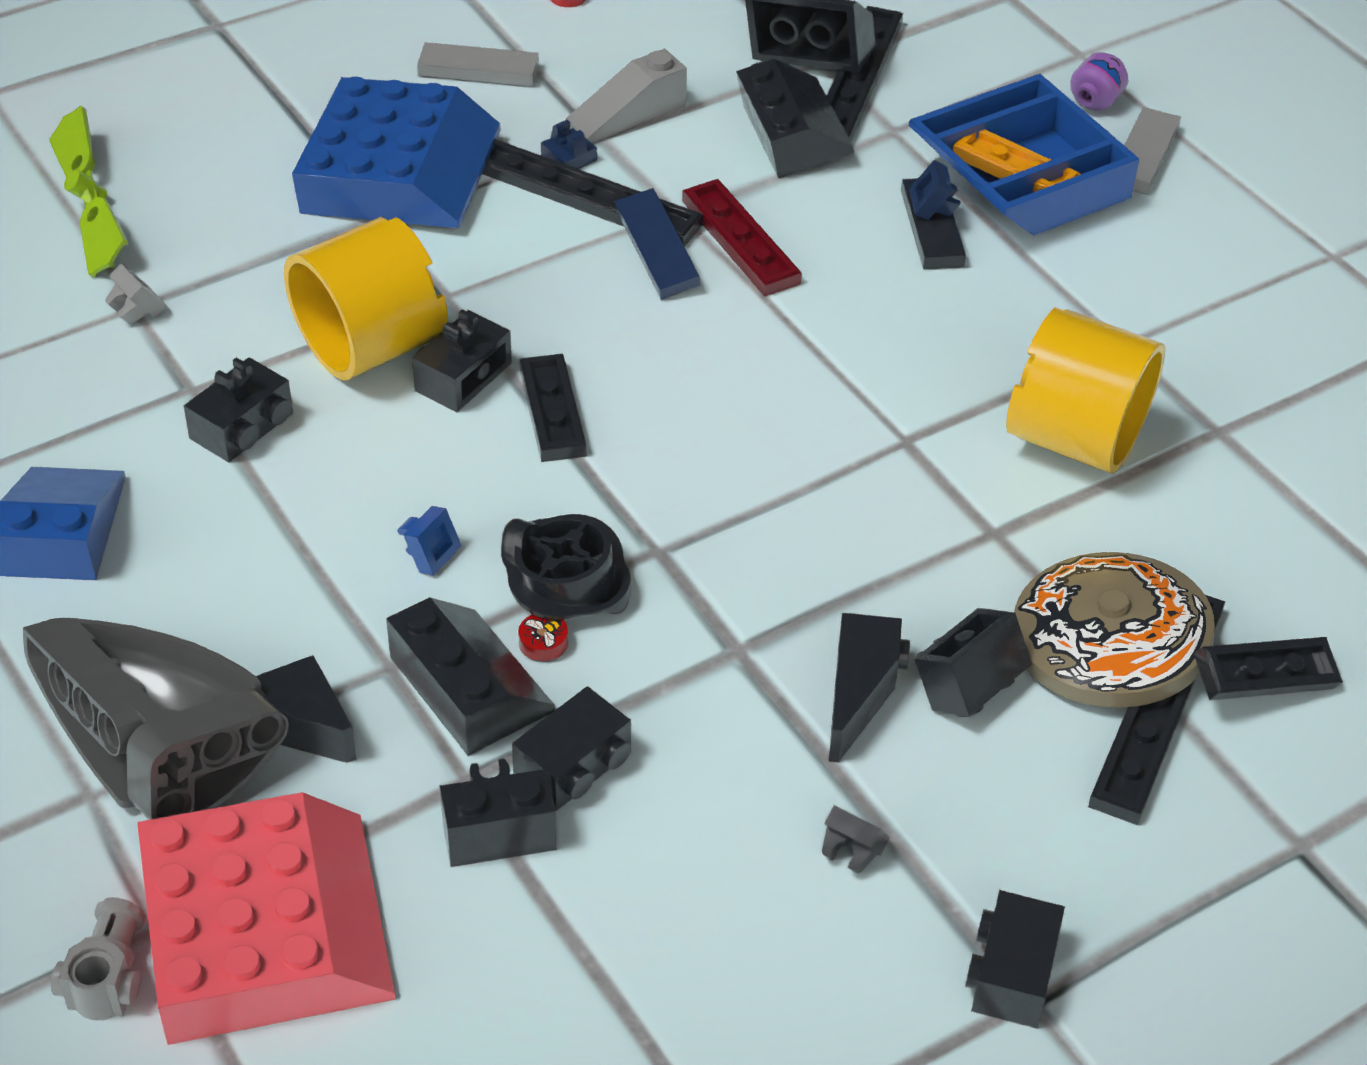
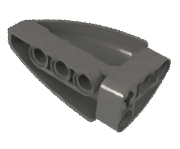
M54 618L23 627L24 653L27 664L65 733L116 803L122 808L136 806L148 820L216 808L234 795L263 767L287 735L288 719L261 694L260 680L239 664L199 644L137 626L78 618Z

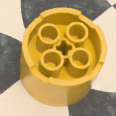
M381 216L290 255L285 261V289L296 323L318 361L329 373L340 380H349L431 342L443 332L444 324L448 320L445 296L442 294L436 295L432 277L426 268L433 264L415 233L397 217L387 220Z
M1054 307L1041 323L1027 350L1028 355L1031 356L1023 370L1020 385L1016 384L1014 386L1009 402L1006 420L1007 433L1110 474H1115L1132 450L1150 410L1164 365L1165 345L1070 309L1061 310Z

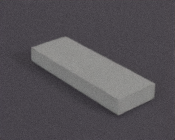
M425 42L417 63L418 76L531 87L533 86L539 65V53Z
M1147 107L1142 108L1124 145L1140 159L1133 191L1148 194L1178 131L1181 116Z

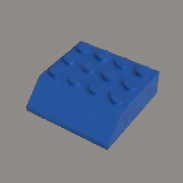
M1041 73L909 120V127L1001 213L1033 236L1132 198L1140 159ZM985 129L1051 160L1000 179L965 163L953 152V146L964 136L975 132V139L978 138L979 131ZM1067 168L1081 173V175L1033 192L1034 182L1040 178L1048 181L1063 176V170Z
M358 76L341 77L292 172L300 214L374 220L381 216L391 220L397 217L406 224L460 228L485 169V162L487 158L489 159L493 150L494 140L498 138L501 131L500 122L457 86H445L438 83H409L400 80H372Z

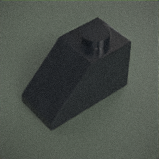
M314 655L256 676L261 683V694L288 719V732L280 745L345 763L356 760L353 727Z

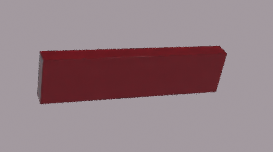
M719 179L682 190V202L688 209L703 214V226L764 297L801 284L802 272Z

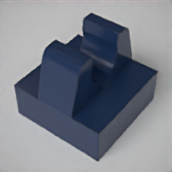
M567 119L553 125L551 137L541 142V156L580 169L597 161V147L585 138L583 131H576L574 128L570 129L571 124Z
M936 160L931 162L909 188L915 215L929 220L935 212L951 216L961 205L958 199L953 198L958 189L950 181L947 166Z

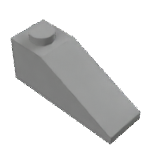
M665 48L632 60L566 118L570 121V129L574 128L576 131H583L585 138L594 143L686 107L687 67Z

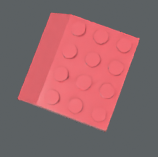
M300 792L137 822L157 1004L167 1045L396 1000L360 814Z

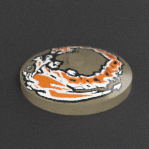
M1090 553L1058 562L1039 573L1028 583L1019 596L1014 610L1032 665L1026 670L1039 683L1054 693L1082 704L1098 707H1136L1158 702L1175 695L1185 689L1200 675L1194 653L1204 646H1213L1215 623L1213 611L1207 597L1196 583L1184 573L1164 562L1131 553Z

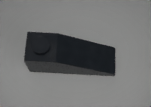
M842 613L828 762H840L895 690L898 669L907 670L910 640L901 639L902 618Z

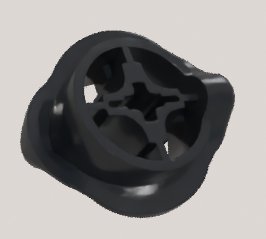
M567 514L533 521L515 518L505 525L501 542L502 562L507 571L510 591L515 600L526 611L544 619L564 620L602 612L620 614L626 609L631 593L630 571L625 563L622 545L618 536L603 521L588 515Z

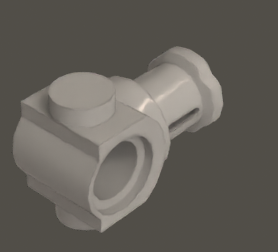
M108 897L104 901L97 903L94 915L97 922L92 936L84 938L80 943L68 950L65 961L57 962L51 980L52 994L63 996L68 1010H76L84 1018L90 1020H104L112 1016L123 1017L127 1005L135 1004L140 990V972L131 970L135 955L130 946L135 932L143 928L146 914L142 908L134 905L129 900ZM97 981H102V982L97 983V984H95V985H91L92 983H95V982H97Z

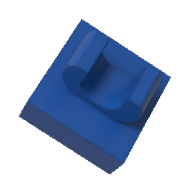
M431 506L420 518L409 517L397 529L398 533L404 536L408 545L405 550L407 554L413 557L419 573L434 575L462 546L446 508Z

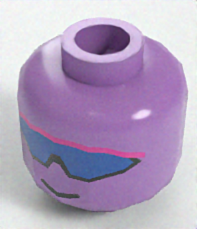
M1104 52L1093 53L1073 72L1070 88L1074 98L1085 108L1094 111L1106 110L1125 91L1129 82L1128 73L1123 62L1118 57Z

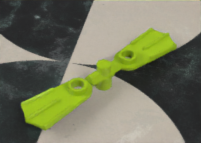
M79 106L62 117L56 130L49 138V142L66 176L64 189L84 201L85 209L80 219L82 241L88 275L96 277L100 271L108 267H114V260L123 246L128 244V241L106 200L107 190L97 185L91 174L95 165L90 141L91 133L87 111L83 106Z

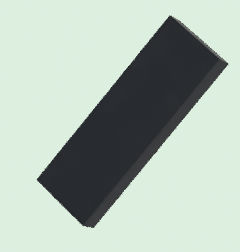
M918 178L902 179L901 193L923 269L964 267L966 254L954 215L947 216L935 212L929 220L915 215L909 188Z
M553 354L519 359L520 374L541 462L586 457V441L564 355Z
M1327 637L1204 646L1194 653L1209 700L1334 689L1343 682Z

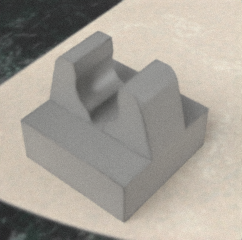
M120 264L109 275L116 284L108 294L105 302L116 310L117 315L128 324L135 323L147 313L156 319L166 309L167 305L149 285L123 264Z

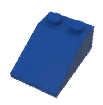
M30 467L0 500V576L96 580L125 482V472L119 470Z

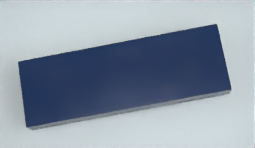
M651 188L616 200V211L660 299L700 286V276L655 189Z

